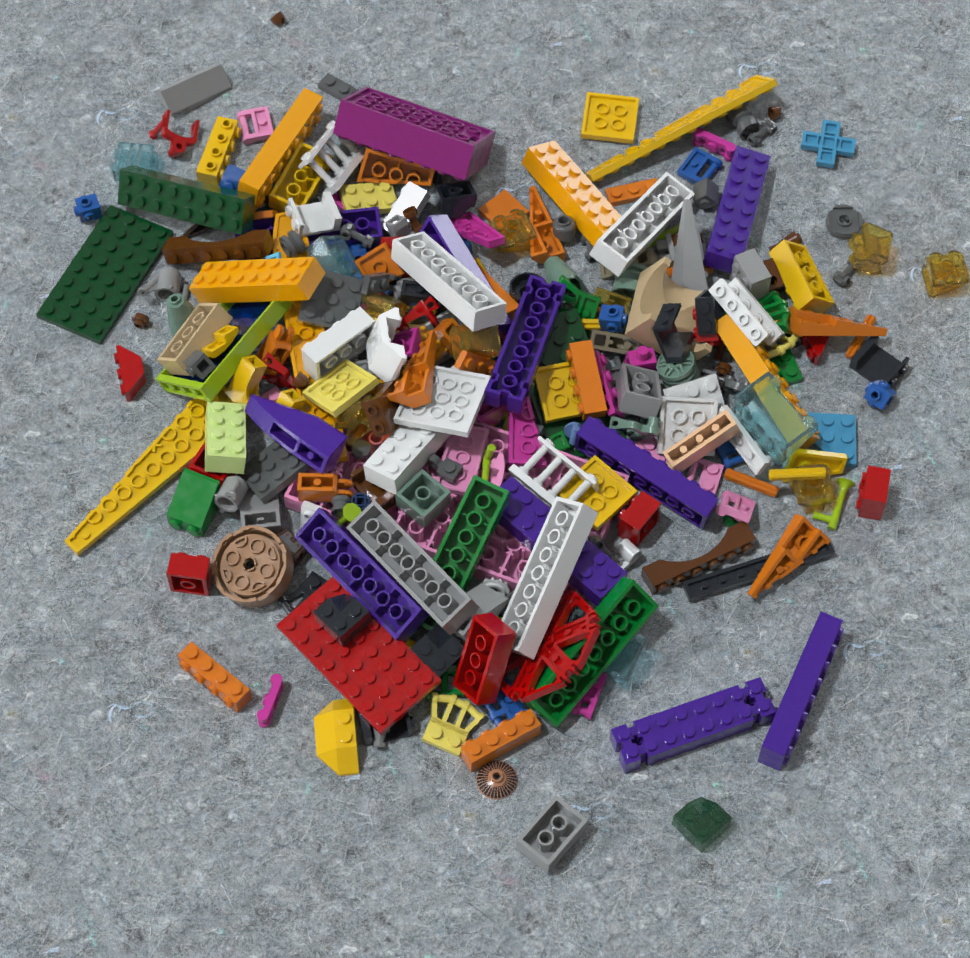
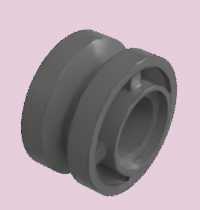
M294 230L287 233L288 237L283 235L279 238L283 251L290 258H297L298 253L303 254L306 252L304 241Z

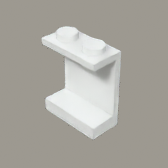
M330 191L323 192L321 202L296 206L293 199L288 198L285 212L287 217L291 219L292 229L300 237L340 230L342 217Z

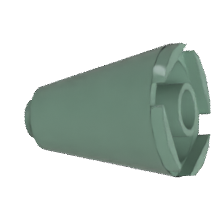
M552 256L545 261L544 269L547 283L551 284L552 281L558 282L559 277L564 275L579 290H584L585 285L582 279L560 257ZM566 287L565 295L576 298V295ZM563 301L562 305L564 306L571 303Z
M179 293L172 294L166 301L169 332L172 338L195 309Z

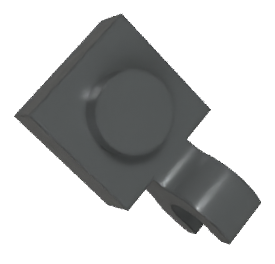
M432 453L428 458V461H430L428 465L431 468L437 469L436 475L452 484L463 471L461 464L447 457L442 461L437 455Z

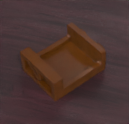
M395 380L378 384L375 387L377 391L375 397L362 402L375 437L392 434L399 426V424L394 423L393 418L400 404L390 401L387 397L388 393H393L395 390Z
M363 466L357 467L351 472L350 480L354 482L352 487L358 493L367 494L370 498V503L375 500L385 511L396 505L395 494L365 479Z

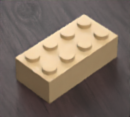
M198 303L157 361L173 375L190 376L185 370L187 367L183 362L196 349L201 351L202 348L215 340L213 333L225 325H230L233 317L219 303Z

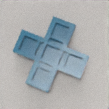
M823 119L821 133L803 131L800 149L818 152L816 166L833 169L836 155L854 156L856 139L839 136L841 122Z

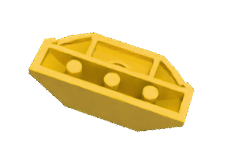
M346 699L332 700L314 716L316 755L338 776L358 775L359 764L354 707Z

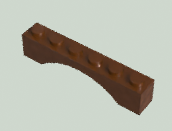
M269 229L254 230L232 239L217 242H201L189 239L186 236L168 237L162 252L167 265L265 258L269 256L274 242Z
M742 521L729 527L719 544L703 556L681 562L657 560L642 567L641 577L652 595L663 593L669 587L680 585L690 577H698L707 569H715L720 563L730 562L742 553L747 554L751 552L755 547L756 538L747 523Z

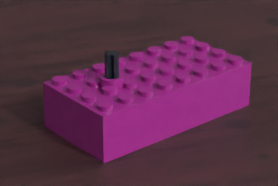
M366 86L341 99L333 134L338 135L343 140H353L355 144L360 146H370L374 151L387 152V155L391 157L404 158L405 162L421 164L422 168L435 169L432 183L439 185L443 184L447 174L454 176L453 178L463 181L488 164L496 131Z

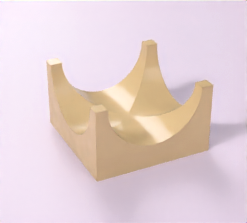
M663 257L639 274L625 335L648 348H653L654 351L661 355L662 351L652 328L663 304L681 303V309L674 322L678 332H693L694 327H696V320L693 319L692 311L695 309V298L703 292L687 289L673 282L666 273V269L671 263V259ZM694 338L689 350L697 361L711 352L712 345L708 343L700 344Z

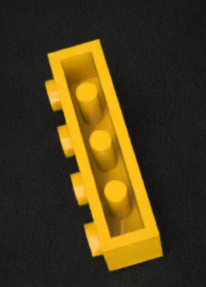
M217 116L196 170L197 181L219 186L225 172V167L230 164V154L235 151V141L241 134L238 120Z

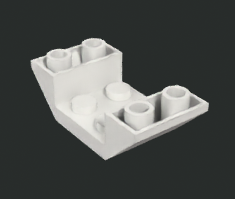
M396 307L378 316L366 341L368 367L384 382L398 379L400 369L407 361L404 346L391 343L395 336V330L397 327H400L402 317L399 315V308Z

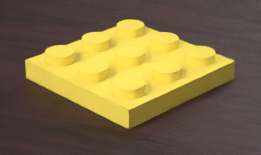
M345 358L302 391L306 399L336 418L366 393L372 391L379 384L377 377Z

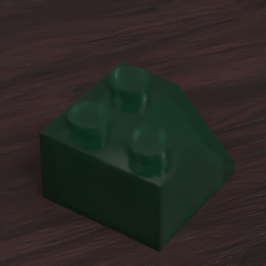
M699 797L688 802L673 816L672 825L702 853L730 827L732 817L718 803Z

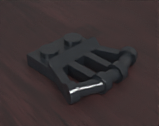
M312 571L296 591L287 596L280 597L277 600V604L288 615L325 584L327 580ZM303 596L298 605L292 608L289 603Z

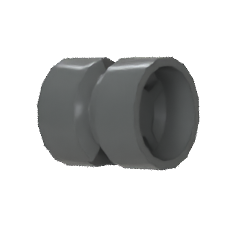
M746 105L732 110L728 116V120L734 128H737L736 131L742 139H747L751 132L755 133L760 128L759 122Z

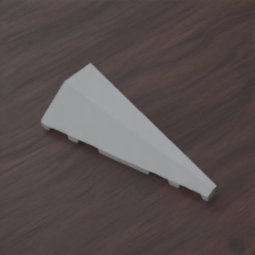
M684 199L671 280L684 288L704 291L710 288H708L706 281L708 273L704 271L702 261L705 258L700 232L696 230L695 221L697 217L693 214L691 204L694 201L692 199Z

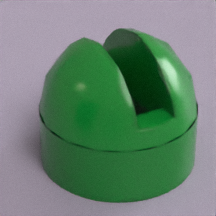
M723 516V524L729 528L738 524V521H734L731 516Z

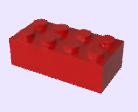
M493 613L473 615L453 685L475 705L495 703L516 637V632Z

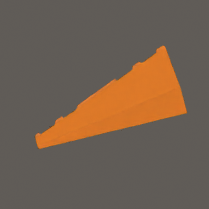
M531 186L529 187L531 260L544 265L549 257L558 256L566 262L565 251L560 240L553 235L551 217L536 187Z
M793 306L789 307L791 313V332L798 336H886L887 328L872 326L868 323H855L853 320L815 313L811 310H798Z
M434 329L428 331L426 341L419 344V352L414 353L402 371V379L394 384L395 390L393 393H388L387 397L390 401L412 408L431 403L437 334Z
M795 514L747 594L756 599L759 593L772 587L771 584L778 579L784 578L804 563V559L811 554L817 553L821 546L829 544L831 540L820 529L815 528L804 516Z

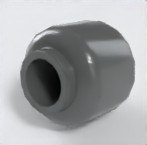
M561 215L553 221V235L560 242H569L575 238L576 223L573 218Z

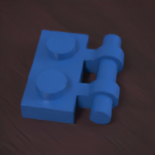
M509 678L505 679V681L510 685V687H512L513 685L510 682ZM499 688L496 698L501 709L496 711L493 703L482 705L488 711L489 719L496 727L502 722V717L506 716L509 721L522 710L527 711L519 699L517 702L512 701L501 688Z

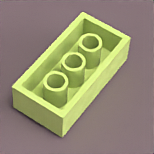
M207 401L205 414V472L244 474L246 462L245 404Z

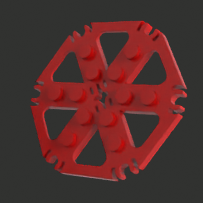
M570 589L569 593L564 590L534 660L513 652L510 653L504 676L508 671L522 666L512 687L504 680V676L500 685L502 691L512 701L517 702L519 699L522 703L525 701L528 703L567 686L564 680L567 683H571L570 675L573 673L577 676L579 675L576 668L582 672L599 636V629L601 627L597 623L600 621L599 615L575 590ZM579 606L586 613L584 617L564 625L574 607ZM587 638L581 651L582 653L577 660H571L561 650L563 647ZM545 664H547L556 674V681L535 690V685Z

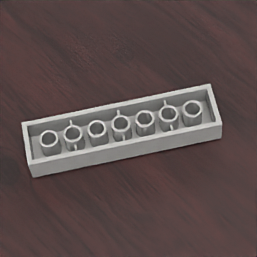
M375 500L346 527L450 636L479 608Z

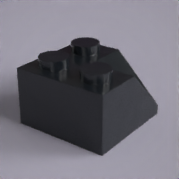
M470 180L434 185L436 206L440 215L447 214L450 220L461 217L469 208L475 207L477 194Z
M348 594L328 598L313 611L316 621L342 647L373 621L369 610L356 598Z
M437 624L413 645L410 650L438 677H441L461 658L464 646L453 635L450 636Z

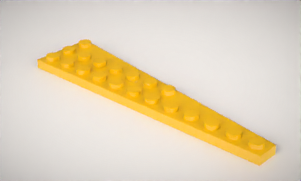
M761 75L750 77L738 84L740 88L726 91V96L716 97L711 100L710 105H702L655 132V137L645 138L640 141L639 146L627 148L624 155H615L585 173L586 177L590 181L595 182L603 180L605 175L618 172L620 167L635 163V159L647 157L651 154V151L662 149L666 146V143L681 139V135L696 131L700 125H708L712 122V119L727 115V111L742 107L744 102L754 101L758 98V95L771 92L773 87L778 85L776 79Z
M225 387L212 400L215 402L234 403L225 394L227 391ZM196 398L192 401L190 400L181 414L178 413L174 418L172 424L161 432L160 436L151 443L125 472V476L120 482H116L111 492L100 500V504L94 510H91L86 518L64 540L65 544L77 556L87 550L190 464L205 442L207 401Z

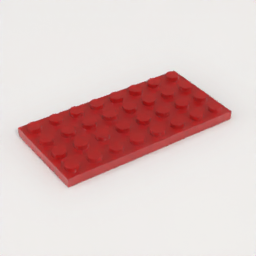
M332 577L281 620L276 627L382 736L442 682L402 640H395L372 615L373 621L342 647L316 621L313 611L328 598L342 594L352 596Z

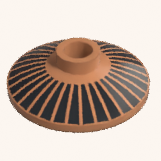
M490 761L479 769L476 783L479 791L484 796L499 800L513 793L517 785V775L508 763ZM494 775H499L501 778L498 779V780H495V779L493 778V776H494Z

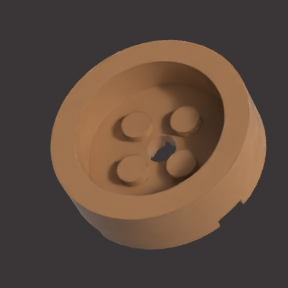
M250 525L241 527V529L233 533L230 532L221 540L212 558L211 571L216 586L221 593L241 606L256 608L274 602L286 591L293 576L294 561L289 547L280 537L267 528ZM249 560H254L255 567L247 570L246 563Z

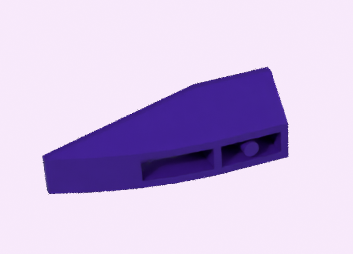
M254 394L250 396L245 412L265 433L321 474L335 469L348 436L317 416Z

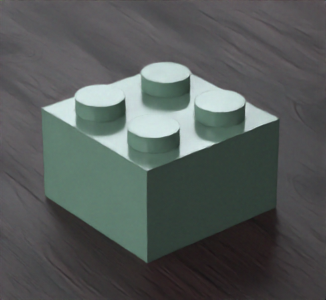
M421 469L395 494L396 506L425 528L451 503V492Z

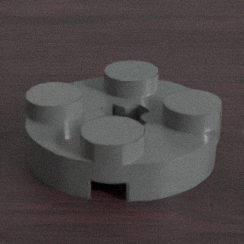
M837 205L828 212L826 217V227L832 237H856L862 227L863 219L859 211L857 213L850 205ZM845 219V221L849 223L843 224L841 223V220Z
M726 375L721 385L728 391L732 388V391L737 395L748 399H757L758 395L749 382L742 381L741 383L736 381V378Z

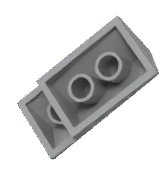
M212 64L156 89L153 93L166 110H171L170 115L173 116L183 110L190 112L232 89V86L222 65Z

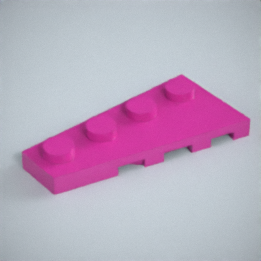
M470 211L465 212L461 217L451 220L458 234L463 238L487 248H496L501 244H505V236Z
M594 350L602 389L606 393L604 395L605 402L609 407L607 410L608 416L625 420V414L618 409L617 390L611 382L614 381L610 370L607 371L606 364H608L604 354Z
M526 396V402L521 414L509 411L508 466L515 464L517 467H523L541 447L537 439L539 433L535 425L529 396ZM544 456L532 468L546 469L547 463Z

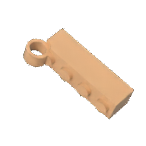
M727 409L663 452L668 461V467L682 473L686 468L738 434L740 429Z

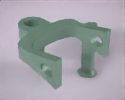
M611 416L609 429H627L625 438L632 441L650 440L651 437L659 436V423L661 419L650 416L648 418V425H646L647 419L639 417V421L636 422ZM614 422H618L617 426H613ZM634 432V436L630 437V433Z

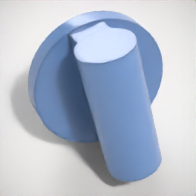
M578 422L568 423L564 427V434L570 438L569 443L571 445H575L576 433L582 426Z

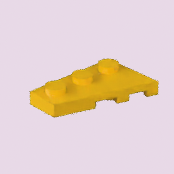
M792 448L785 469L826 468V476L842 474L848 457L844 453Z

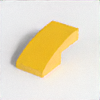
M231 325L223 326L213 333L215 340L202 348L201 351L207 357H218L233 342L239 331L238 327Z

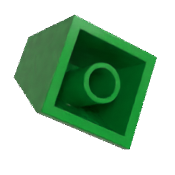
M184 468L166 514L168 524L175 529L186 530L193 536L199 535L204 537L219 508L214 501V495L218 493L221 487L220 481Z

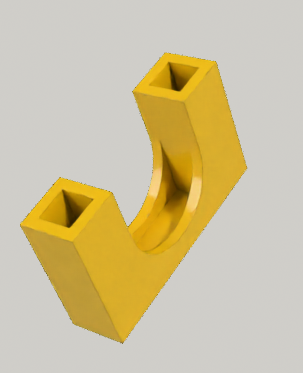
M256 355L242 357L225 394L234 403H243L247 406L252 394L259 396V383L267 365ZM294 389L281 391L276 400L277 403L300 411L306 401Z

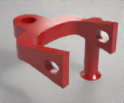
M167 109L162 115V120L148 134L151 139L155 140L161 132L166 140L171 141L168 156L176 159L185 152L186 147H192L197 142L200 120H196L191 125V138L183 137L169 130L168 124L171 110Z
M431 295L425 302L421 300L402 318L400 327H397L396 331L399 330L401 332L411 329L408 324L424 315L427 316L435 328L439 321L432 311L440 307ZM433 302L434 306L429 307L428 303Z
M268 352L262 362L267 365V368L278 372V374H269L267 376L263 374L261 379L267 383H273L280 388L285 386L288 389L297 391L296 387L292 385L295 379L294 375L292 377L290 371L284 367L287 362H290V359L287 357L284 364L281 365ZM269 359L272 363L268 364L265 360Z

